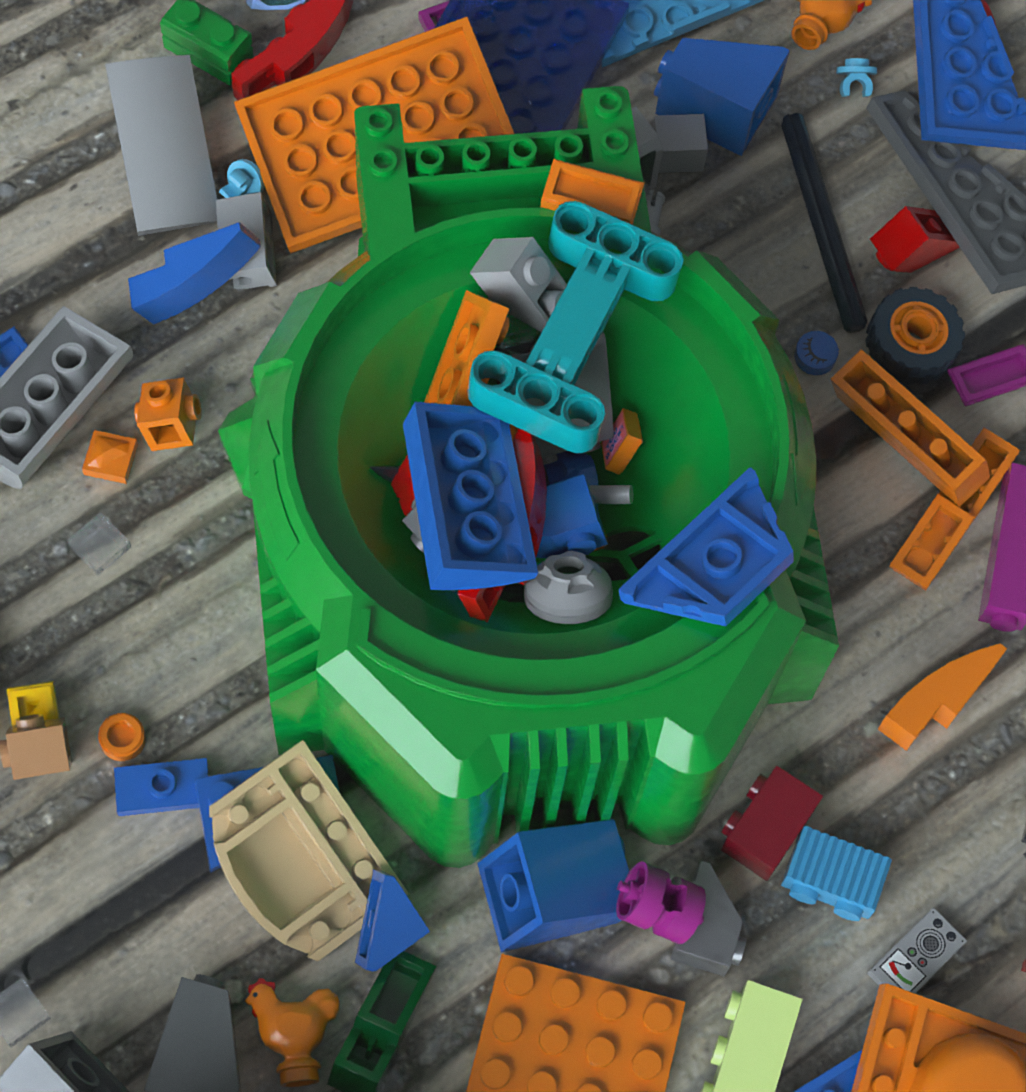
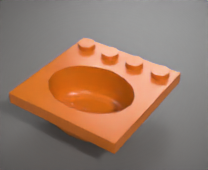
M887 983L880 984L851 1092H1026V1033Z

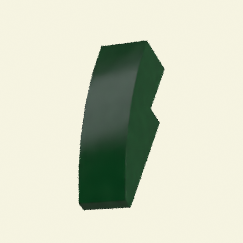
M403 951L382 967L356 1015L354 1025L333 1063L327 1085L342 1092H378L435 972L436 965Z

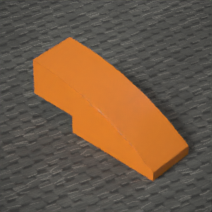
M999 643L979 649L955 659L931 673L898 701L885 716L878 730L907 751L932 718L947 729L996 666L1007 648Z

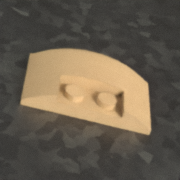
M303 740L209 806V818L212 817L213 844L216 855L239 901L261 927L275 939L291 948L308 953L307 957L320 961L362 929L373 869L384 871L394 876L405 894H409Z

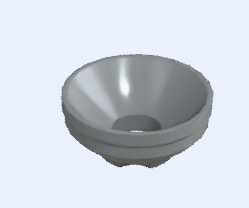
M567 551L560 555L549 556L545 561L537 565L538 575L535 579L527 580L524 587V601L527 608L534 615L553 623L578 624L591 621L604 614L610 608L613 601V589L609 574L600 565L586 558L585 554L576 551Z

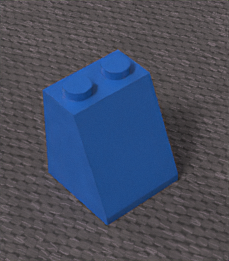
M682 38L674 52L667 50L658 67V73L662 74L654 90V96L658 97L655 114L659 116L704 114L707 139L742 156L778 96L790 50L781 46Z
M615 820L517 832L477 863L501 952L512 951L617 924L622 921L617 917L616 913L617 900L620 890H617V886L620 881H625L630 871L625 858V845L623 839L618 834Z

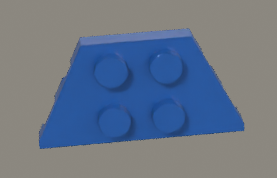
M749 467L619 588L620 600L625 604L725 627L794 562L793 549L785 532L781 531L777 524V516L771 503L767 502L764 497L756 472Z

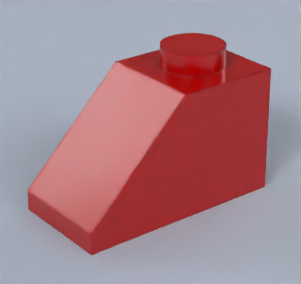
M905 206L870 238L878 250L875 253L878 261L889 271L912 273L960 248L935 210Z

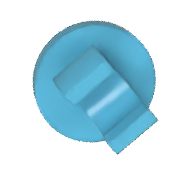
M845 59V66L837 67L836 74L847 75L840 84L841 96L847 97L850 95V84L852 81H858L862 84V97H869L872 94L873 83L867 75H876L877 67L869 66V59Z
M239 159L233 162L227 171L228 185L222 187L219 192L225 198L258 192L262 193L264 183L258 166L247 159Z

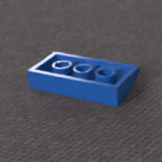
M414 402L403 423V430L430 590L481 589L535 579L538 575V569L509 424L480 411L474 406Z

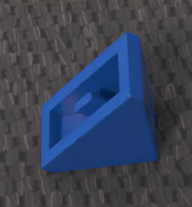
M373 869L355 963L365 970L376 972L430 931L396 878L384 871Z

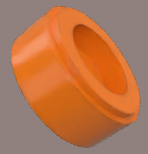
M116 713L103 721L99 728L98 740L106 756L116 761H128L137 757L142 752L146 743V734L138 718L128 713Z

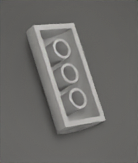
M65 306L56 313L0 377L1 482L17 489H21L132 360L133 351L130 345Z

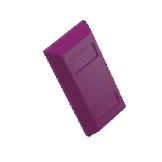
M1021 344L948 369L947 372L964 406L967 407L1025 387L1026 346Z

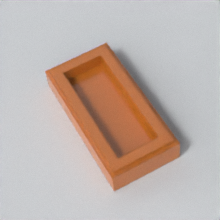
M553 159L540 207L555 211L565 202L577 201L633 225L644 183Z

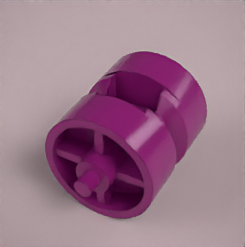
M644 861L637 863L631 869L624 882L620 881L618 883L617 890H620L617 900L616 913L617 917L622 921L643 930L649 929L652 926V931L655 935L677 944H683L688 941L698 925L704 922L703 912L706 903L705 889L700 885L678 876L670 880V874L667 871Z

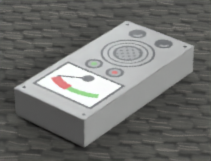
M933 907L867 974L878 985L887 983L916 993L967 940Z

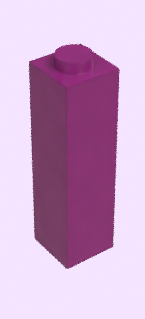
M1013 462L1001 482L978 621L990 623L992 628L1004 632L1021 631L1026 625V465Z

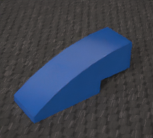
M238 222L164 249V266L128 278L132 309L153 325L183 312L202 301L236 274L261 247L260 239Z

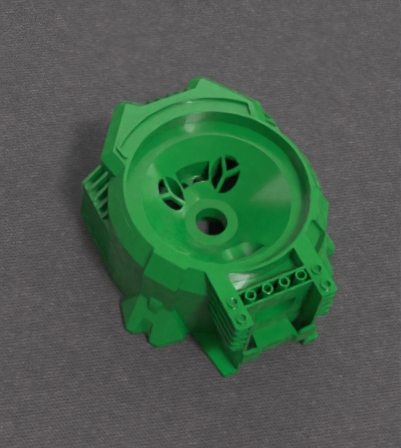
M623 86L582 89L577 129L404 143L399 103L359 107L354 112L356 180L363 234L359 239L358 257L340 269L325 284L297 294L253 366L254 373L250 378V382L255 393L254 398L229 412L218 429L220 441L244 496L251 498L253 502L269 697L278 755L283 754L301 740L305 742L311 752L324 750L329 756L332 755L333 760L432 861L444 867L461 868L471 865L481 858L493 844H498L502 816L514 815L517 833L529 830L531 815L535 812L540 814L541 829L554 827L558 810L569 809L571 825L585 823L588 808L594 806L596 822L610 820L615 804H619L626 830L631 829L640 837L658 845H672L682 842L695 831L766 706L769 704L812 700L839 647L814 510L816 453L813 427L805 396L793 366L775 336L780 320L718 257L698 250L691 254L672 241L652 233L645 189L643 188L633 226L677 246L682 253L683 264L675 291L669 298L663 301L647 300L624 290L603 330L607 347L613 423L623 408L637 413L643 442L620 475L605 469L602 446L600 449L586 454L592 457L595 464L598 485H632L634 496L632 504H599L598 512L605 535L607 536L606 538L627 531L644 532L651 535V537L623 551L598 550L586 555V558L592 561L617 563L628 578L611 581L613 601L610 608L596 619L578 624H560L541 619L527 608L524 601L525 585L519 583L505 585L488 622L470 617L458 596V590H455V592L451 590H430L425 555L412 542L410 536L413 532L402 521L406 515H404L400 506V498H397L391 485L392 482L379 476L370 466H401L408 455L403 423L414 402L425 401L466 290L488 298L472 277L470 271L493 239L533 237L568 284L576 267L560 261L549 250L548 240L555 211L540 207L553 159L643 182L629 92ZM565 230L570 234H579L574 230ZM607 249L615 254H623L619 250ZM657 268L651 269V270H653V271L656 272V273H660V274H664V273H665V272L662 271L661 269H657ZM507 314L506 317L509 318L507 334L502 343L496 344L495 348L538 337L542 332ZM490 378L487 383L491 386L498 385L497 380ZM749 467L756 472L764 497L767 502L771 503L777 516V524L780 530L785 532L793 549L794 562L725 627L625 604L620 600L619 588L639 571L631 558L657 545H660L661 550ZM536 557V564L539 565L547 558Z

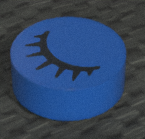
M811 331L799 339L794 352L795 362L807 374L823 375L834 367L838 358L839 348L834 338L822 331Z

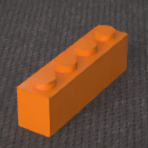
M862 349L830 378L837 398L958 507L965 503L990 478L987 460Z

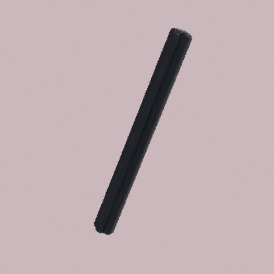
M799 112L787 114L783 117L781 127L844 330L848 333L865 329L868 319L804 116Z

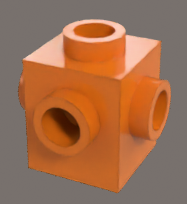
M183 377L142 383L140 402L135 404L134 413L136 424L151 451L193 446L196 420L201 419L202 408L198 395L192 394Z

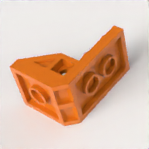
M466 290L425 398V403L473 406L468 399L467 393L472 363L479 354L485 351H494L496 344L502 343L509 328V318L506 316L510 308ZM484 378L482 381L487 384L490 378ZM509 424L513 440L519 428Z

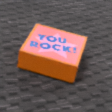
M624 408L613 423L614 437L601 442L605 469L618 475L621 472L623 473L643 442L637 413Z

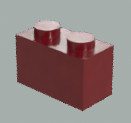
M777 765L768 778L760 773L746 794V797L751 799L752 802L744 814L735 810L721 831L722 834L727 836L721 851L765 881L769 880L823 798L821 794Z

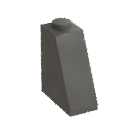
M196 974L194 980L181 977L144 1088L145 1092H241L232 1003L228 990L222 989V981L201 974Z

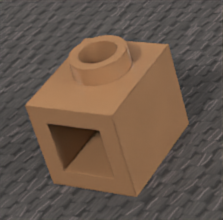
M43 714L19 717L15 719L16 725L9 726L6 732V740H0L3 768L11 767L13 780L70 771L72 756L65 717L45 721Z

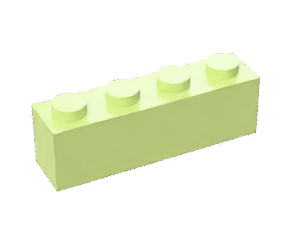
M747 980L741 992L733 990L724 1018L732 1020L727 1038L718 1036L710 1060L711 1064L718 1066L713 1083L704 1081L701 1092H775L803 999Z

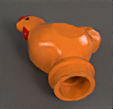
M797 0L800 2V15L794 21V27L791 31L792 39L803 49L815 50L827 40L829 34L843 31L849 27L857 13L861 12L865 7L872 5V0Z
M263 978L258 979L255 984L249 985L248 993L250 995L246 998L245 1002L252 1007V1015L258 1018L260 1037L264 1045L272 1051L281 1054L284 1058V1061L276 1068V1073L280 1074V1086L301 1087L318 1083V1070L321 1068V1064L311 1057V1053L322 1042L327 1023L334 1020L339 1012L340 1001L338 995L328 988L318 989L302 1002H281L275 993L276 984L274 982H266Z

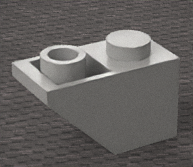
M533 237L493 239L470 271L472 277L490 300L510 308L508 314L540 332L543 331L567 286V283Z

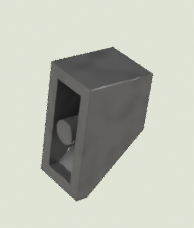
M701 861L696 870L693 883L705 889L704 922L698 925L688 941L683 944L675 943L670 960L724 977L731 964L740 965L747 939L739 936L743 921L711 864Z

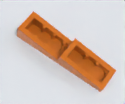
M983 427L971 447L987 460L990 478L960 507L940 491L889 565L891 569L925 591L1021 451L985 427Z

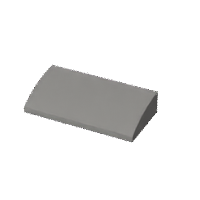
M190 55L152 57L106 63L105 66L138 236L216 223L217 195Z

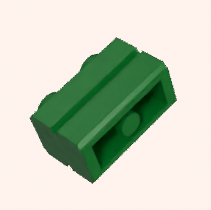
M177 0L160 21L164 48L176 55H190L191 64L229 86L232 85L231 73L234 72L236 67L242 61L254 58L253 47L251 46L252 35L249 31L238 25H232L230 20L195 0Z

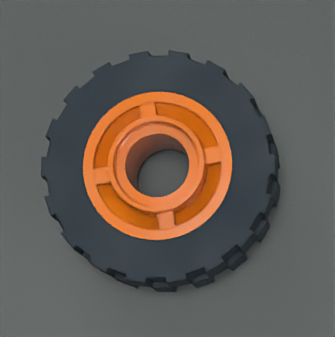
M909 287V289L904 290L902 288L897 289L892 295L888 294L883 298L867 326L866 333L868 335L865 343L866 347L869 348L868 355L896 380L903 381L904 384L913 385V383H920L922 385L928 384L933 379L936 381L942 377L944 372L947 373V370L950 369L963 347L961 345L965 339L963 319L959 317L958 310L954 304L951 305L946 297L934 293L931 289L925 288L924 290L918 289V287ZM910 333L918 335L921 339L914 338Z

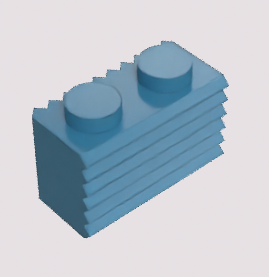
M804 826L797 837L781 886L790 889L789 895L800 902L816 904V901L819 900L834 906L833 912L844 919L851 921H860L861 917L869 919L876 910L892 859L880 853H874L872 850H867L862 846H856L854 843L838 839L836 836H830L809 826Z

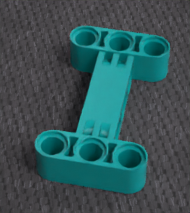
M569 201L561 204L555 210L548 245L553 256L576 267L572 277L526 363L498 351H485L479 354L472 363L467 393L472 405L480 411L567 451L584 453L591 450L598 442L605 417V409L601 400L592 393L575 386L585 364L624 290L651 301H663L669 298L675 291L683 264V256L678 247L667 240L587 204ZM565 230H574L579 234H570ZM607 249L619 250L623 254H615ZM653 268L661 269V270L664 271L665 273H664V274L656 273V272H654V271L651 270V269H653ZM493 378L501 384L491 386L485 384L482 379ZM529 398L540 399L545 405L534 406L526 400ZM571 419H583L590 426H576L571 422Z

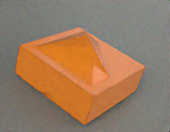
M94 430L82 467L83 474L127 484L138 447L137 439Z

